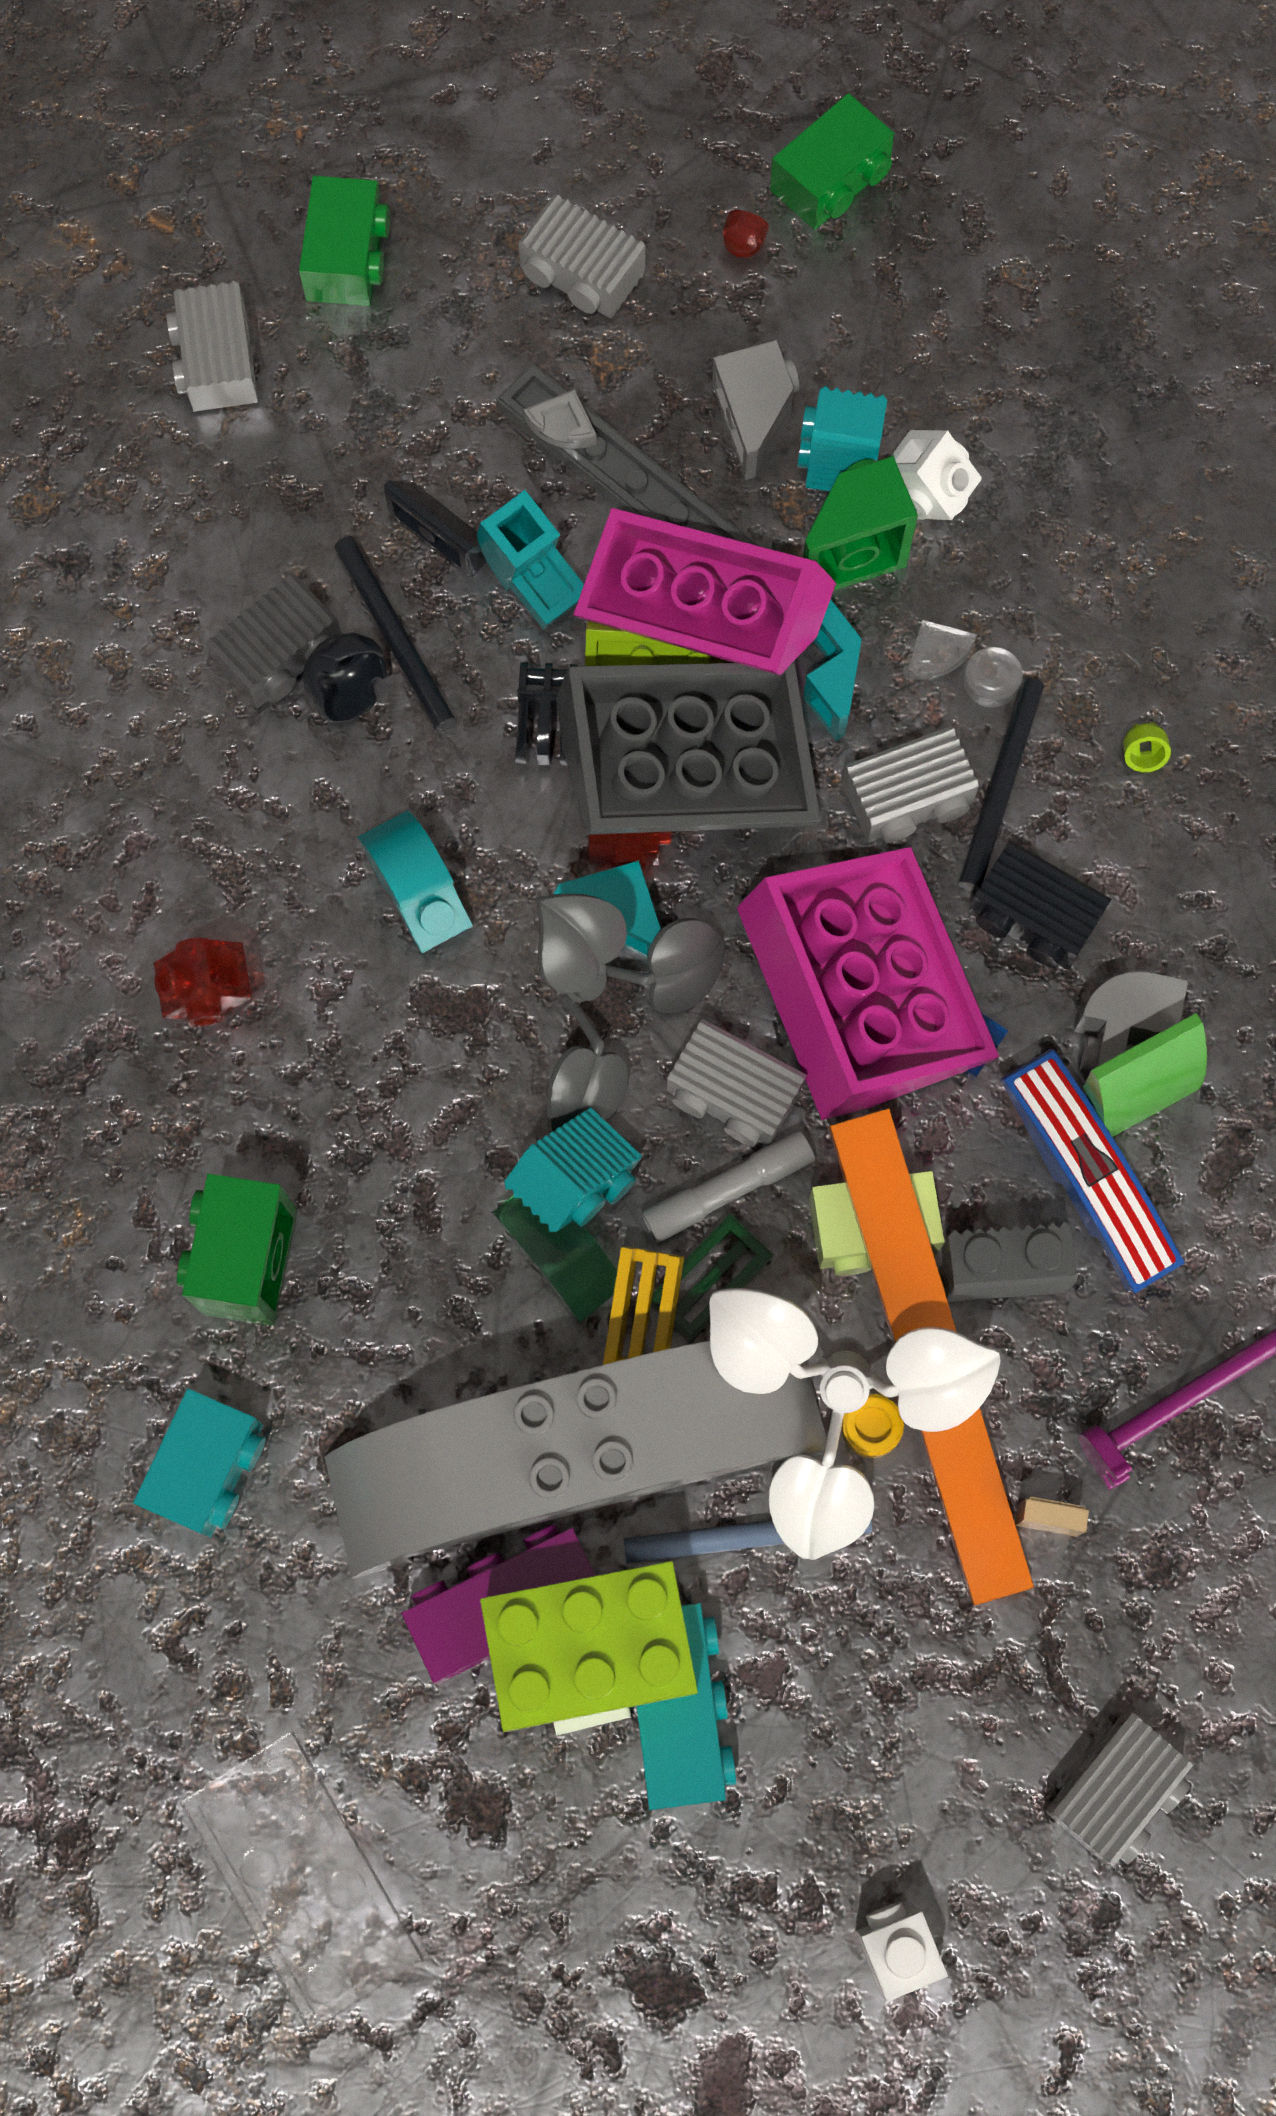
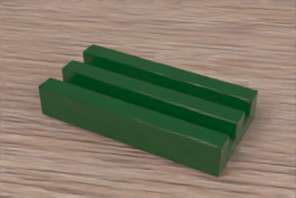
M731 1214L719 1224L683 1263L680 1285L731 1233L739 1240L677 1304L674 1327L689 1344L710 1324V1307L708 1305L691 1323L684 1316L749 1249L755 1257L724 1289L745 1288L774 1256ZM664 1282L652 1295L651 1307L658 1312L660 1310Z

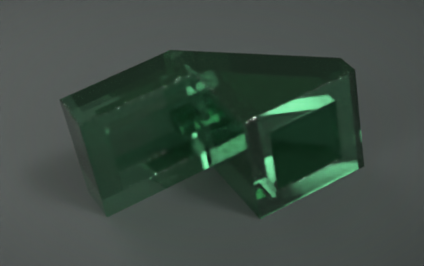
M514 1195L492 1212L522 1255L542 1273L569 1312L579 1322L583 1321L614 1295L617 1269L584 1226L580 1227L573 1220L559 1231L549 1232L548 1224L540 1223L539 1215H532L531 1208L523 1206L522 1198H514Z

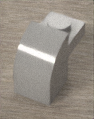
M1136 971L1117 975L1103 983L1092 994L1075 1024L1074 1032L1096 1036V1038L1088 1037L1086 1040L1080 1071L1090 1074L1092 1069L1124 1053L1127 1044L1138 1045L1181 1021L1188 981L1156 973Z

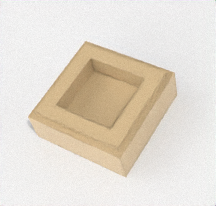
M1029 1496L1017 1506L1015 1526L1077 1537L1086 1532L1089 1510H1086L1085 1506Z

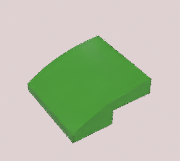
M1195 1013L1091 1070L1083 1089L1112 1137L1201 1088L1207 1067V1046L1203 1022Z

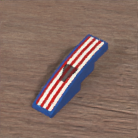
M1050 1049L1002 1077L1000 1080L1053 1180L1063 1184L1089 1235L1098 1238L1125 1290L1135 1294L1185 1263L1138 1178L1090 1101L1055 1050Z

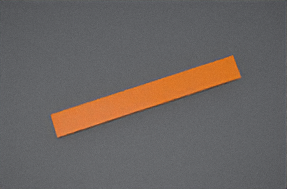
M882 1110L829 1126L830 1135L893 1344L903 1334L921 1327H941L957 1332L890 1110ZM980 1407L966 1421L951 1429L938 1432L919 1430L971 1603L975 1606L1034 1588Z

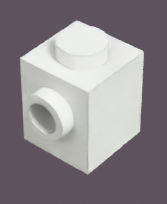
M902 1901L882 1907L866 1915L868 1926L855 1931L879 1993L886 2002L948 1977L923 1912L915 1906L905 1910Z

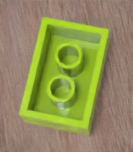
M673 1561L480 1599L503 1732L698 1694Z

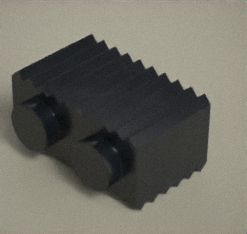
M1009 840L975 894L969 912L977 917L976 923L987 933L998 938H1006L1007 935H1010L1012 939L1019 940L1022 945L1028 946L1026 949L1027 953L1038 963L1050 968H1056L1060 964L1063 969L1070 970L1112 899Z

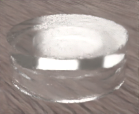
M988 647L979 650L968 661L963 679L965 690L973 701L982 706H1003L1009 703L1019 690L1023 675L1022 667L1018 659L1005 649Z

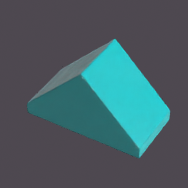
M639 861L558 884L553 895L572 893L590 895L603 899L619 909L626 923L627 937L624 947L647 958L649 948L661 931Z

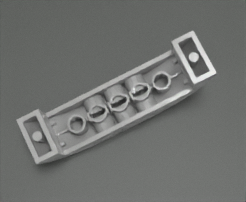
M710 1341L593 1367L424 1413L352 1440L327 1454L325 1462L351 1577L354 1579L413 1563L412 1556L765 1463H769L770 1469L776 1468L788 1457L803 1454L813 1458L824 1455L827 1438L810 1377L799 1379L789 1372L785 1383L776 1391L765 1394L743 1392L730 1385L719 1374L713 1362ZM803 1362L799 1365L806 1366V1362Z

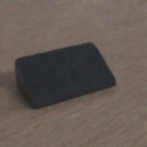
M389 480L384 485L389 515L466 576L473 577L487 562L477 540V531L421 487L413 483Z

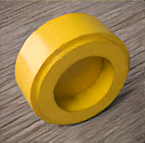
M869 1394L866 1403L860 1409L844 1413L841 1426L842 1436L847 1446L856 1454L867 1458H878L891 1452L900 1442L904 1431V1421L900 1416L897 1405L887 1397L877 1394Z

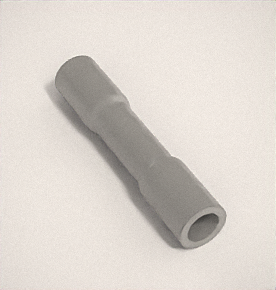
M797 1130L756 1151L746 1161L696 1187L685 1188L641 1211V1216L652 1238L658 1244L702 1221L712 1211L760 1186L771 1185L815 1162L813 1151L803 1133Z

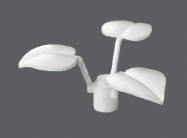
M746 1288L714 1291L709 1301L710 1350L713 1362L719 1374L733 1387L743 1392L765 1394L779 1389L785 1383L789 1372L799 1379L821 1375L820 1394L824 1403L832 1409L822 1463L813 1457L803 1454L788 1457L776 1470L769 1490V1508L776 1531L788 1548L803 1559L815 1560L853 1543L865 1532L873 1517L874 1493L866 1477L854 1467L848 1465L833 1466L844 1413L860 1409L866 1403L870 1389L874 1388L885 1397L899 1396L898 1408L900 1416L905 1424L911 1428L929 1432L948 1430L966 1421L979 1409L990 1394L999 1371L1000 1353L997 1349L979 1344L960 1333L941 1327L916 1328L898 1338L891 1347L886 1361V1372L893 1384H887L881 1380V1375L878 1372H871L867 1361L860 1354L853 1351H839L832 1354L828 1359L820 1358L816 1364L801 1366L799 1364L808 1360L815 1353L818 1346V1334L815 1325L802 1308L783 1297Z

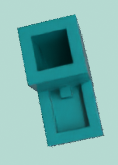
M524 490L480 523L477 540L488 565L507 592L512 589L542 629L545 630L576 607L584 583L555 548L560 538V533L527 491Z
M409 810L357 836L382 887L393 899L416 947L421 953L473 926L453 886L454 881L422 825Z

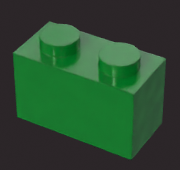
M848 93L772 158L770 191L811 228L816 230L830 217L833 219L840 217L851 205L854 196L868 184L874 186L886 176L892 165L891 154L895 133Z
M313 175L299 267L306 301L370 306L373 285H381L383 281L384 256L382 251H378L380 237L388 238L390 230L389 204L381 203L377 180Z

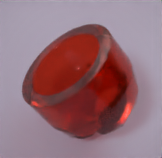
M732 210L728 213L723 227L724 245L729 253L737 258H748L756 254L764 244L769 225L756 214L743 210Z

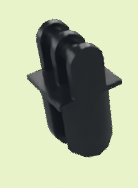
M528 662L520 663L514 760L516 764L527 765L530 718L538 720V765H550L553 721H559L556 703L559 691H552L553 686L562 685L567 672L566 669H553V663H546L545 668H529ZM570 664V667L578 666V664ZM528 685L544 686L543 691L528 690ZM560 733V766L568 767L563 753Z

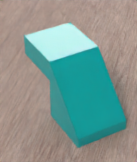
M830 599L819 633L813 641L828 659V662L806 675L803 699L835 741H838L846 734L862 638Z

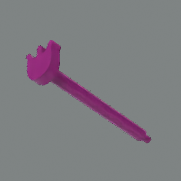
M1276 1329L1109 1433H1106L1098 1425H1093L1078 1435L1080 1446L1105 1487L1110 1491L1130 1479L1128 1473L1132 1471V1468L1120 1453L1121 1450L1275 1355Z

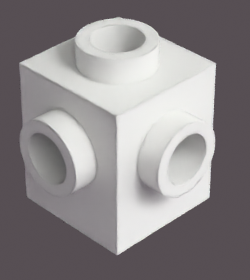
M910 430L891 455L894 456L919 520H952L955 515L965 508L968 497L982 479L969 461L967 450L954 440L948 430Z

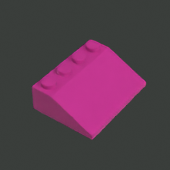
M911 847L766 877L737 907L802 1073L807 1075L806 1083L821 1120L876 1106L987 1064L1000 1057Z

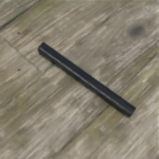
M348 536L340 539L335 544L334 549L435 730L444 731L450 728L456 722L454 715L354 537Z
M1024 678L1020 686L958 883L961 888L967 891L977 892L986 875L1044 689V684L1037 679Z

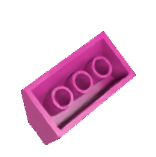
M611 508L573 615L582 620L781 675L817 637L836 582L814 560Z

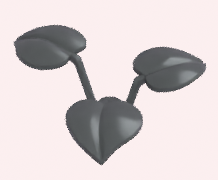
M575 893L555 894L537 898L540 925L538 942L539 975L542 981L549 987L564 994L562 1006L571 1011L590 1041V1050L583 1046L571 1047L562 1055L553 1069L547 1094V1123L550 1133L554 1132L558 1127L561 1128L577 1115L580 1116L590 1107L607 1121L620 1107L628 1086V1072L625 1061L614 1052L603 1053L604 1042L581 1008L580 1003L594 1000L600 996L605 989L607 976L639 985L651 984L649 993L650 1004L659 1012L673 1014L686 1011L699 1003L708 994L720 974L725 953L723 935L707 923L695 918H684L671 922L661 929L649 948L647 964L650 972L637 973L608 964V962L620 954L627 937L625 919L620 910L614 905L594 896Z

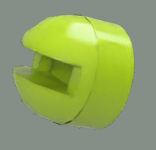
M1155 722L1140 725L1137 723L1126 731L1123 740V752L1125 762L1131 769L1138 772H1152L1160 769L1168 762L1171 756V748L1168 736L1161 726ZM1150 741V751L1140 752V743Z

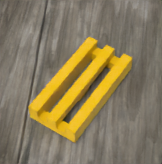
M629 1246L621 1247L603 1365L643 1355L657 1265L666 1266L653 1352L670 1349L684 1256ZM636 1261L643 1262L629 1354L628 1356H622Z

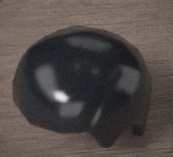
M354 632L343 633L325 639L312 651L304 667L303 684L308 699L321 718L334 724L351 721L375 705L376 699L373 693V683L378 677L386 679L387 671L382 657V650L374 639Z

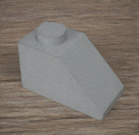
M777 340L713 357L712 387L745 480L757 476L791 416L793 393L798 392L800 389L795 364L791 358L784 360Z

